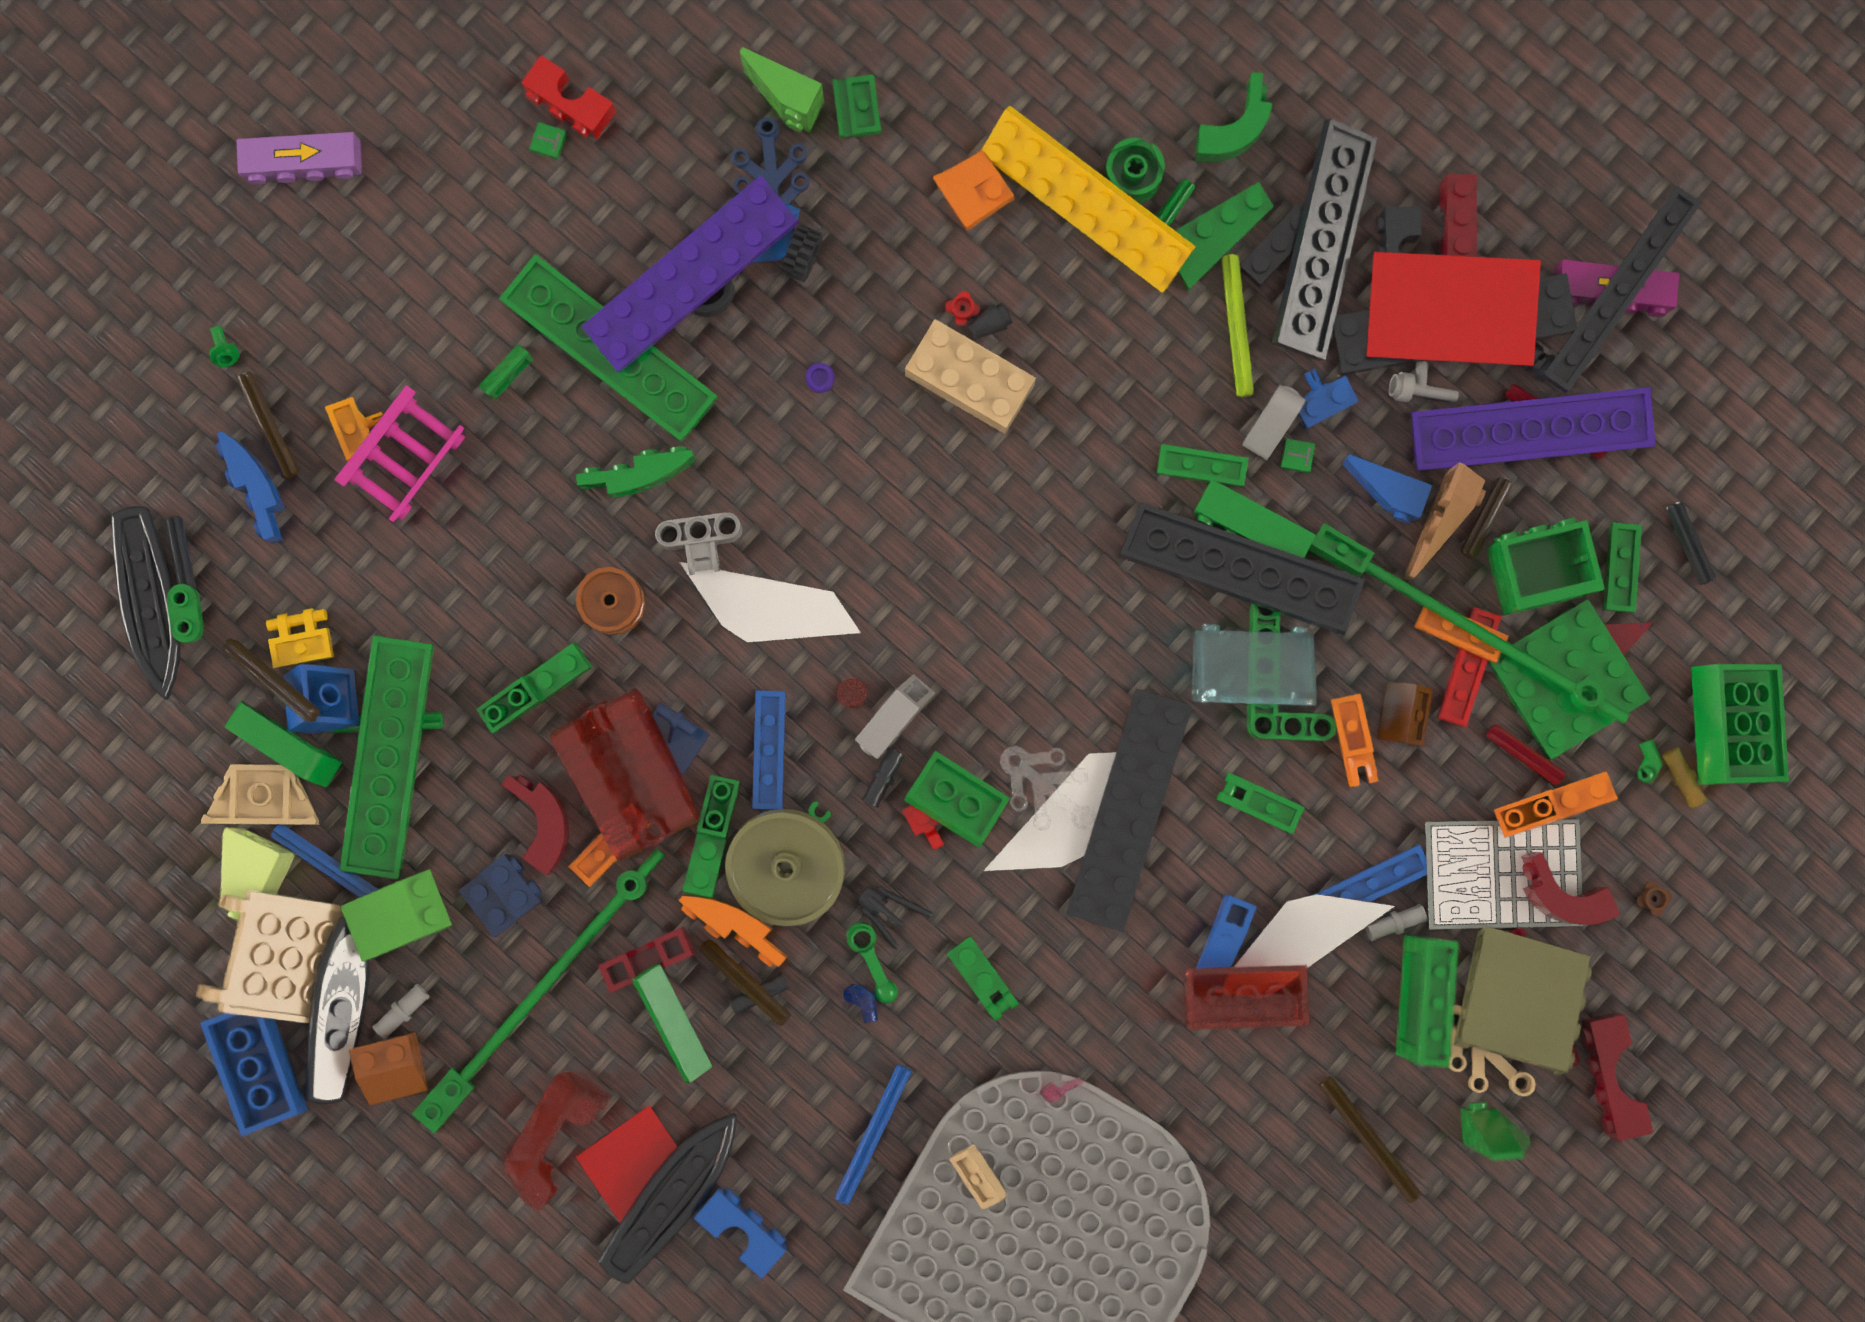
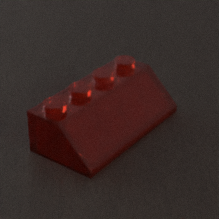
M1307 965L1186 969L1184 984L1185 1027L1189 1030L1309 1026Z

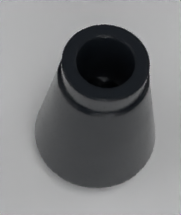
M994 303L975 318L973 322L969 323L968 327L974 338L978 339L1007 330V326L1013 322L1004 304L995 305Z

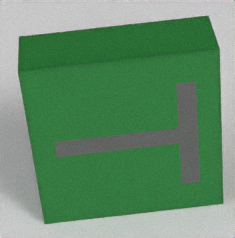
M538 122L529 150L532 153L559 160L567 136L566 130Z
M1286 438L1280 468L1309 474L1315 443Z

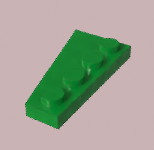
M1259 182L1175 230L1196 246L1177 273L1188 291L1273 209V204Z

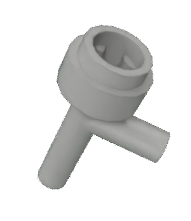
M1426 361L1416 362L1415 376L1411 373L1400 372L1392 376L1389 384V395L1394 397L1396 401L1406 403L1411 400L1413 395L1456 402L1459 392L1428 386V362Z

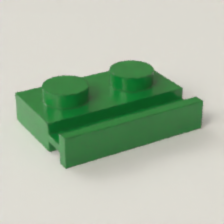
M874 75L845 78V80L833 79L840 139L852 136L854 138L881 134Z

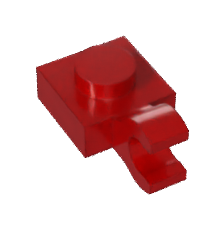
M912 805L902 810L916 837L925 833L933 850L944 845L935 829V826L940 824L939 822Z

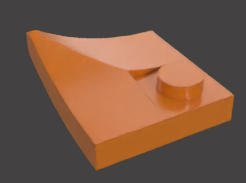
M982 150L960 164L933 177L938 188L967 231L1015 199L1008 185Z

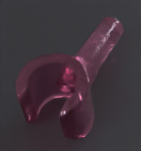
M1078 1077L1062 1085L1059 1089L1051 1082L1040 1091V1094L1047 1102H1056L1067 1091L1083 1084L1081 1077Z

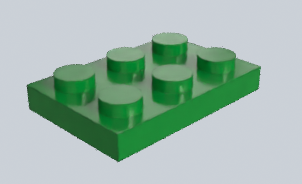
M937 751L934 752L904 801L980 848L1010 800L1008 796Z

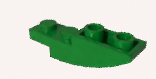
M685 446L672 447L670 452L658 453V450L655 449L643 450L640 452L641 455L633 456L634 468H630L629 464H619L612 466L613 470L601 471L600 467L583 469L584 473L576 474L577 486L581 490L607 487V494L611 498L629 496L649 490L674 478L696 461L695 454L692 450H687Z
M572 643L527 676L516 680L476 710L490 732L494 734L570 686L576 678L591 669L592 665L578 644Z
M714 775L710 776L696 831L697 836L683 887L684 894L713 899L725 855L740 781Z

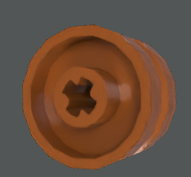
M614 567L598 568L587 574L579 584L576 594L577 610L583 621L598 632L608 635L625 634L635 628L643 618L646 608L645 593L640 584L624 570ZM611 596L615 599L613 605L608 606L609 603L606 600Z

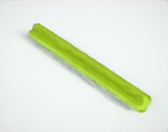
M1228 254L1222 257L1221 262L1236 395L1248 397L1253 395L1254 389L1239 257L1234 254Z

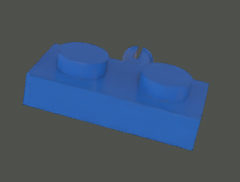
M1315 369L1304 374L1312 390L1303 397L1306 401L1298 416L1304 428L1307 429L1359 402L1346 376L1332 383L1322 384Z

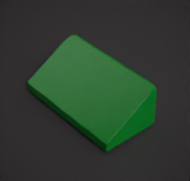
M517 345L479 385V388L492 400H496L533 361V357L523 347Z

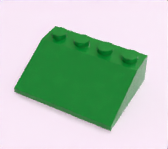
M1713 664L1691 667L1698 785L1789 782L1782 665Z

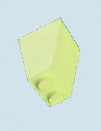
M225 828L222 844L221 894L245 898L246 890L277 894L295 854L287 848L245 828ZM228 910L227 915L239 921L241 912Z

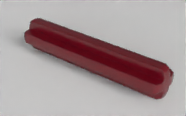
M1498 724L1490 727L1486 734L1488 739L1552 784L1558 785L1562 782L1566 775L1564 770Z

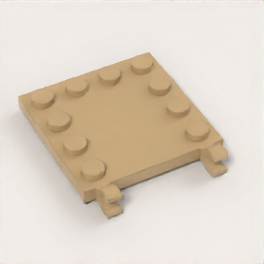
M246 890L245 898L221 894L219 907L240 911V919L223 989L199 985L197 997L203 998L202 1000L219 1002L218 1010L225 1013L309 1023L315 976L320 958L330 934L343 915L340 908L342 905L253 890Z

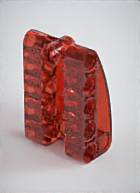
M636 688L608 702L606 700L583 712V715L556 728L550 734L551 742L617 860L622 861L650 846L658 845L663 839L699 821L698 812L676 761L644 698ZM647 824H656L660 828V835L650 834Z

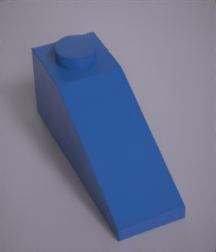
M1350 454L1343 460L1342 465L1386 512L1394 514L1393 518L1395 520L1409 524L1410 521L1415 522L1420 519L1432 485Z

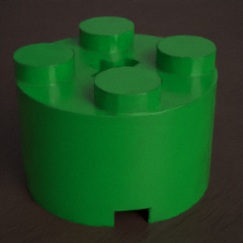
M1128 138L1116 144L1110 152L1104 170V177L1141 204L1151 199L1158 191L1164 175L1165 161L1161 151L1153 143L1150 144L1141 138ZM1132 168L1134 172L1139 171V174L1130 173L1129 169Z

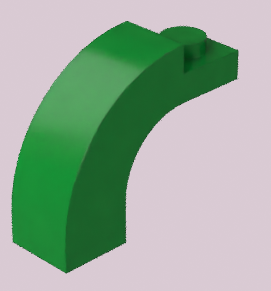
M1251 72L1247 82L1245 114L1238 121L1226 126L1200 124L1196 139L1195 162L1216 163L1236 158L1246 152L1258 140L1268 121L1272 108V102H1261L1265 101L1267 84L1262 83L1263 73Z

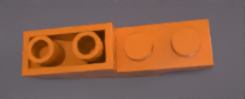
M1607 771L1560 788L1494 809V813L1504 838L1586 812L1592 808L1615 801L1618 798Z
M684 895L679 899V902L683 904L681 910L693 920L698 916L706 923L704 929L717 939L720 935L725 939L734 930L737 933L734 938L746 948H749L750 945L760 952L757 957L769 967H772L773 964L779 967L788 957L765 938L772 928L747 911L716 899Z

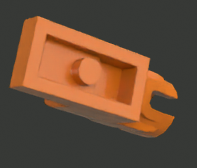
M1361 693L1330 700L1349 787L1360 785L1357 770L1360 766L1365 767L1368 783L1378 782L1373 756L1374 750Z

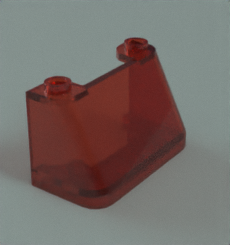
M569 1071L562 1072L554 1077L504 1163L506 1175L523 1202L540 1212L552 1201L559 1187L552 1181L551 1173L554 1166L542 1160L565 1119L577 1125H586L592 1122L600 1109L605 1110L612 1095Z

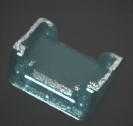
M1202 624V630H1194L1192 701L1317 705L1314 634H1309L1308 628L1290 627V633L1220 631V625Z

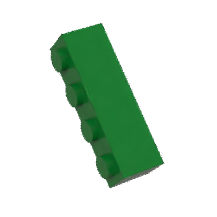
M1213 479L1207 485L1192 513L1197 517V522L1212 527L1215 526L1223 531L1302 558L1305 557L1316 536L1312 532Z

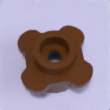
M1649 881L1645 884L1643 894L1636 898V903L1639 907H1645L1650 910L1651 915L1661 916L1663 909L1672 900V894L1670 891L1658 887L1656 882ZM1653 896L1657 898L1655 902L1652 901Z

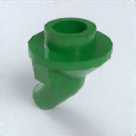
M222 326L210 328L215 347L209 349L212 364L218 367H229L235 364L239 359V350L235 344L226 342Z

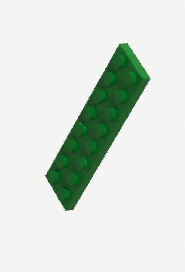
M536 254L499 298L503 304L681 443H683L718 399L716 394L654 346H651L623 371L617 372L581 327L600 311L603 306Z
M377 635L373 636L340 871L392 879L401 878L435 644Z

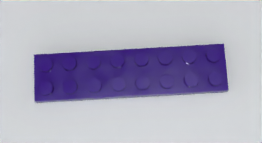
M760 175L581 327L615 370L620 373L800 222L764 177Z
M1650 387L1411 412L1416 471L1450 468L1459 462L1469 466L1656 446Z

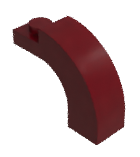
M520 774L517 777L508 775L501 785L529 804L534 810L538 821L536 838L522 859L545 875H552L562 860L568 844L569 824L565 808L556 793L545 783L539 782L533 790L531 789L533 783Z
M1530 852L1521 856L1524 863L1522 865L1523 872L1527 879L1533 883L1523 888L1530 902L1546 916L1563 923L1593 925L1606 922L1621 915L1609 887H1595L1577 896L1569 895L1556 883L1543 852Z

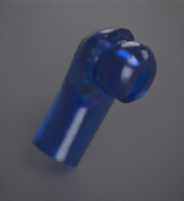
M849 985L843 992L845 1001L848 1003L852 1002L861 1007L864 1023L878 1021L873 993L860 985Z

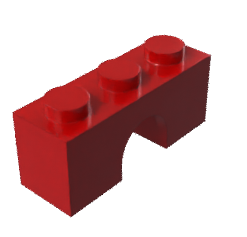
M540 55L521 82L526 91L525 96L538 106L543 103L549 107L550 114L563 122L564 119L570 121L574 124L573 129L586 138L590 135L597 140L616 113L613 103L590 87L578 99H565L562 97V91L569 82L565 70Z

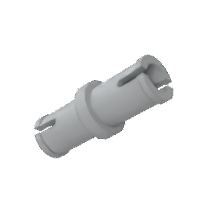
M1417 904L1398 913L1396 911L1389 912L1387 917L1370 923L1365 927L1368 938L1373 942L1392 933L1397 935L1404 933L1406 928L1427 922V914L1423 906Z
M415 984L399 1002L394 1001L391 1004V1009L372 1026L373 1029L386 1040L404 1021L408 1022L412 1018L411 1014L430 996L420 985Z

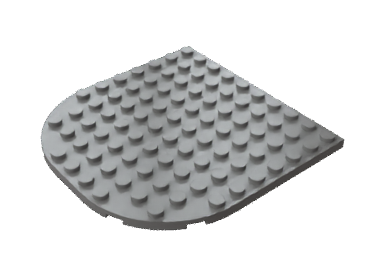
M1039 1070L1006 1074L991 1079L965 1094L942 1117L845 1284L843 1291L896 1322H1174L1200 1275L1207 1254L1210 1215L1206 1191L1193 1161L1179 1142L1160 1124L1114 1096L1082 1079L1068 1074ZM973 1144L982 1154L1007 1193V1196L1001 1202L983 1210L949 1160L955 1153Z

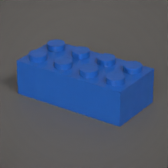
M224 1013L200 1023L241 1137L308 1110L275 1019Z

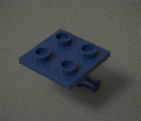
M660 702L628 752L678 784L710 734L684 718V714L680 711L677 713Z

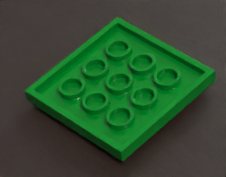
M1588 599L1512 644L1576 683L1582 680L1594 681L1603 690V699L1627 713L1651 700ZM1501 653L1497 663L1487 661L1548 760L1554 759L1616 721L1597 708L1591 712L1579 710L1572 703L1570 692Z

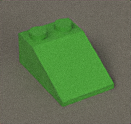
M742 47L740 56L744 72L782 120L786 122V126L797 132L804 130L810 133L824 104L822 83Z
M430 870L340 906L361 962L445 930L452 925Z

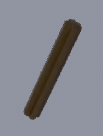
M250 371L238 375L237 381L281 477L286 480L298 474L296 466L254 375Z
M708 939L700 946V952L777 1025L782 1026L789 1020L790 1013L714 941Z

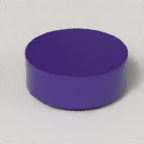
M815 363L806 371V383L813 392L825 393L833 387L835 376L829 365Z

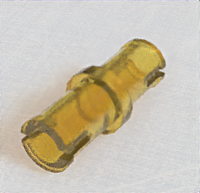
M1679 747L1671 749L1664 753L1662 758L1674 777L1672 780L1674 785L1679 786L1690 808L1702 805L1707 801V798L1695 779L1697 774L1694 770H1690Z

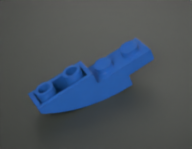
M223 431L218 432L219 442L216 443V448L221 459H225L228 470H225L226 479L234 489L242 493L248 491L245 494V500L251 511L254 510L257 519L254 522V528L258 537L271 544L282 541L283 539L274 513L284 510L285 507L271 477L247 448Z

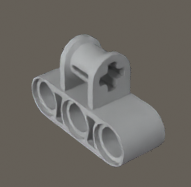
M1279 385L1242 446L1268 460L1301 410L1306 399L1302 398L1293 388Z
M725 512L661 522L656 528L655 536L661 546L667 550L686 549L690 575H695L697 571L712 569L715 572H719L717 544L731 543L738 540L742 534V525L734 514ZM725 521L736 523L735 531L729 535L721 533V525ZM697 525H704L707 528L705 536L700 539L692 537L693 528ZM668 529L677 530V538L670 543L664 542V532Z

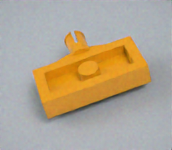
M353 397L325 407L348 462L369 435L370 428L375 427L383 414L380 411L374 415L364 417L358 410Z

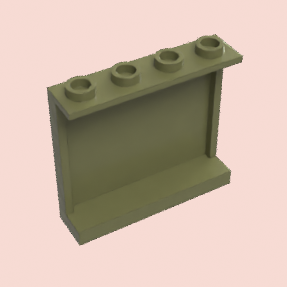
M1488 926L1482 928L1477 932L1454 1046L1464 1049L1471 1046L1553 1070V1075L1557 1076L1567 1073L1572 1068L1575 1059L1572 1047L1573 1042L1577 1040L1580 1033V1024L1577 1023L1579 1012H1582L1586 1003V995L1583 994L1585 983H1588L1592 972V967L1589 966L1590 956Z

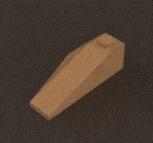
M1459 462L1445 472L1403 579L1410 581L1415 578L1475 508V505L1480 506L1486 490L1482 489L1485 480L1465 464Z

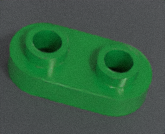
M175 585L167 594L171 634L179 642L194 643L201 638L204 631L200 596L197 590L189 585ZM183 593L185 601L179 604L177 598ZM187 622L189 630L183 633L181 626Z

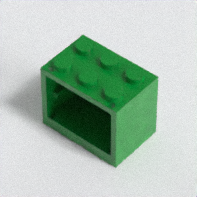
M1570 518L1551 525L1550 529H1548L1547 524L1530 528L1529 531L1522 532V536H1519L1518 531L1507 533L1493 539L1494 544L1486 548L1503 616L1589 596L1605 590L1587 520L1577 522L1576 518Z

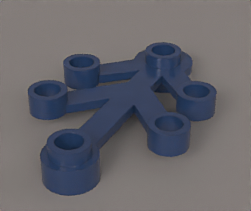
M764 117L758 121L756 132L758 138L763 141L765 171L749 158L748 152L742 148L736 149L732 153V161L737 168L744 169L754 179L762 175L778 195V187L798 164L806 161L807 151L801 144L793 145L789 151L790 156L776 170L774 141L778 139L780 129L775 119ZM765 124L773 126L770 132H764L762 127ZM796 150H801L804 154L801 158H795L793 153ZM743 154L746 156L745 161L737 162L735 160L736 157ZM799 172L793 175L791 187L780 197L784 203L790 205L801 192L808 189L809 179L805 173ZM739 177L734 181V190L737 195L741 192L737 188L740 183L751 184L748 178ZM799 178H803L806 181L805 185L801 187L797 186L795 182Z

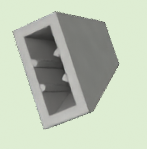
M913 674L894 691L856 737L855 741L860 744V748L866 754L878 759L933 697L935 692Z

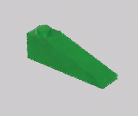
M1486 1101L1469 1102V1107L1460 1108L1463 1144L1491 1160L1520 1159L1525 1157L1526 1149L1530 1145V1137L1498 1109L1488 1106Z

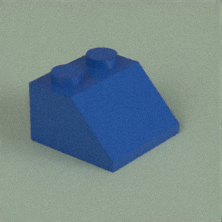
M300 664L283 675L285 681L320 710L317 720L311 723L310 721H304L286 705L287 728L289 732L321 733L359 725L354 669Z

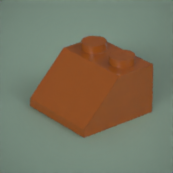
M416 1032L358 1046L349 1050L355 1079L369 1105L429 1090Z

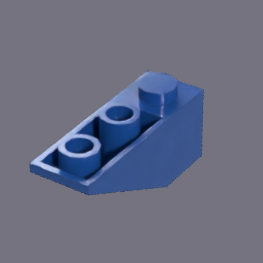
M1224 894L1192 978L1221 989L1247 934L1257 906Z

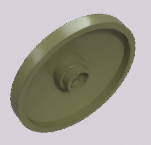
M777 809L753 817L739 829L729 846L725 869L727 882L733 896L749 914L769 924L796 926L815 920L833 905L843 885L845 859L837 838L820 820L801 811Z

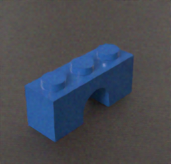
M720 1186L699 1210L694 1219L716 1239L728 1227L736 1226L742 1228L748 1235L749 1245L742 1252L739 1259L762 1279L786 1252L787 1245L784 1243L786 1238L775 1228L769 1230L762 1223L763 1217L753 1208L747 1210L739 1203L741 1198L732 1189L727 1188L724 1190Z

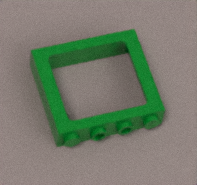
M1404 935L1396 1055L1418 1065L1450 1067L1458 942L1434 937ZM1448 948H1451V953H1447Z

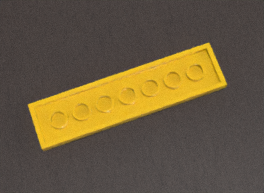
M1012 106L1004 110L982 148V151L985 152L992 164L1163 293L1196 246Z

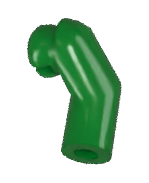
M1653 739L1639 744L1644 759L1638 768L1637 777L1644 783L1653 782L1663 765Z

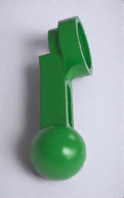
M856 922L848 928L846 941L853 951L859 952L864 957L876 983L874 993L877 1000L884 1004L891 1003L897 998L898 988L894 982L887 980L875 954L876 933L870 924ZM860 931L870 934V939L865 945L854 943V936Z

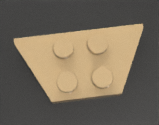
M231 764L224 776L223 784L218 787L213 796L214 801L211 807L201 819V824L319 825V819L299 777L282 765Z

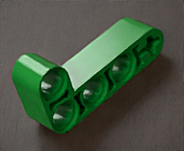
M243 701L239 702L225 725L226 729L297 776L323 787L329 786L343 763L336 756L311 745L293 732H289L287 728Z

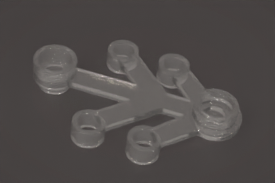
M1012 746L1007 748L1000 758L1002 769L1011 777V808L1020 812L1025 810L1028 805V799L1023 795V775L1032 783L1035 808L1033 825L1036 829L1046 830L1051 824V819L1047 814L1045 794L1071 815V821L1076 828L1082 830L1090 828L1095 822L1094 811L1088 806L1079 807L1053 785L1062 783L1082 785L1088 780V771L1083 767H1076L1072 771L1039 774L1030 765L1050 763L1053 766H1059L1065 761V752L1060 748H1053L1050 752L1028 754L1023 748ZM1055 751L1062 754V760L1058 763L1053 762L1051 759V754ZM1016 755L1020 758L1021 763L1019 766L1014 767L1009 763L1011 756ZM1077 770L1084 772L1085 778L1083 781L1079 782L1074 779V773ZM1016 797L1024 799L1025 804L1022 808L1014 806L1013 801ZM1080 812H1086L1089 815L1087 823H1081L1078 820ZM1039 816L1047 818L1048 822L1045 827L1037 825L1036 819Z

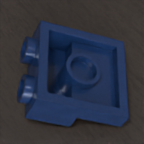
M503 854L482 870L481 874L459 890L494 938L543 902L539 896L542 890L533 879L527 880L522 873L524 870L522 863L514 855L510 857L508 854Z

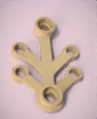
M1454 1005L1453 1015L1457 1014L1460 1017L1462 1006ZM1457 1024L1455 1026L1452 1025L1450 1067L1448 1068L1455 1072H1461L1465 1069L1467 1062L1465 1057L1462 1056L1463 1048L1454 1046ZM1471 1047L1472 1076L1468 1080V1086L1472 1091L1483 1093L1488 1088V1080L1485 1077L1484 1056L1509 1080V1088L1513 1093L1519 1096H1528L1534 1091L1535 1080L1532 1075L1524 1071H1517L1501 1055ZM1455 1057L1461 1059V1065L1458 1068L1452 1066V1060ZM1522 1077L1525 1084L1522 1088H1517L1516 1080ZM1477 1078H1481L1483 1081V1085L1479 1089L1474 1087V1081Z

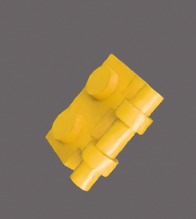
M313 608L303 610V613L288 616L285 613L277 615L275 619L266 620L268 631L278 630L280 636L268 639L274 669L334 658L329 629L317 630V622L328 619L326 609L314 611ZM305 625L306 632L291 635V627Z

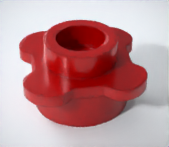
M961 291L953 301H948L945 306L946 311L952 313L956 324L960 326L965 325L970 317L977 316L980 313L979 305L974 304L970 293L967 291ZM965 306L966 309L961 311L960 307Z

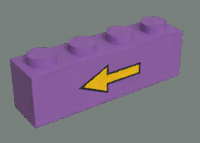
M354 132L237 139L238 174L249 184L262 185L266 183V180L292 183L298 178H306L309 181H322L324 177L335 176L337 179H351L353 175H362L361 145Z

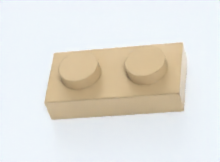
M975 1144L955 1153L949 1159L982 1210L1001 1202L1007 1196V1193Z

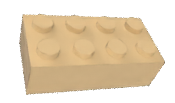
M934 319L905 368L906 377L1006 434L1036 381L1034 376Z

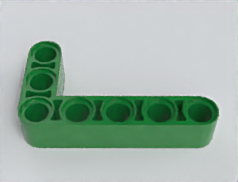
M1251 604L1249 615L1247 732L1251 737L1258 740L1304 742L1329 740L1334 736L1337 729L1336 722L1329 715L1278 712L1280 613L1272 611L1270 616H1264L1259 612L1257 605ZM1260 630H1265L1270 634L1271 642L1269 645L1259 643L1257 634ZM1263 659L1270 664V672L1267 675L1258 672L1256 667L1258 660ZM1258 689H1265L1269 693L1270 698L1267 704H1260L1256 700L1255 695ZM1258 718H1264L1268 722L1269 728L1265 734H1261L1255 729V721ZM1288 719H1293L1298 724V731L1295 735H1290L1285 731L1284 725ZM1318 720L1325 722L1327 725V733L1324 736H1319L1314 731V725Z

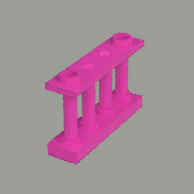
M407 385L334 479L344 487L348 482L352 485L357 484L394 511L389 517V520L393 523L397 518L401 521L405 518L412 508L408 504L447 451L450 448L455 451L465 438L461 434L465 428L461 425L453 432L416 404L417 400L413 398L416 392ZM401 412L406 415L408 413L447 441L437 455L398 427L399 424L395 420ZM383 435L387 438L391 436L429 464L419 479L380 451L381 447L377 443ZM365 459L370 462L374 460L411 487L401 502L362 474L364 471L359 467Z

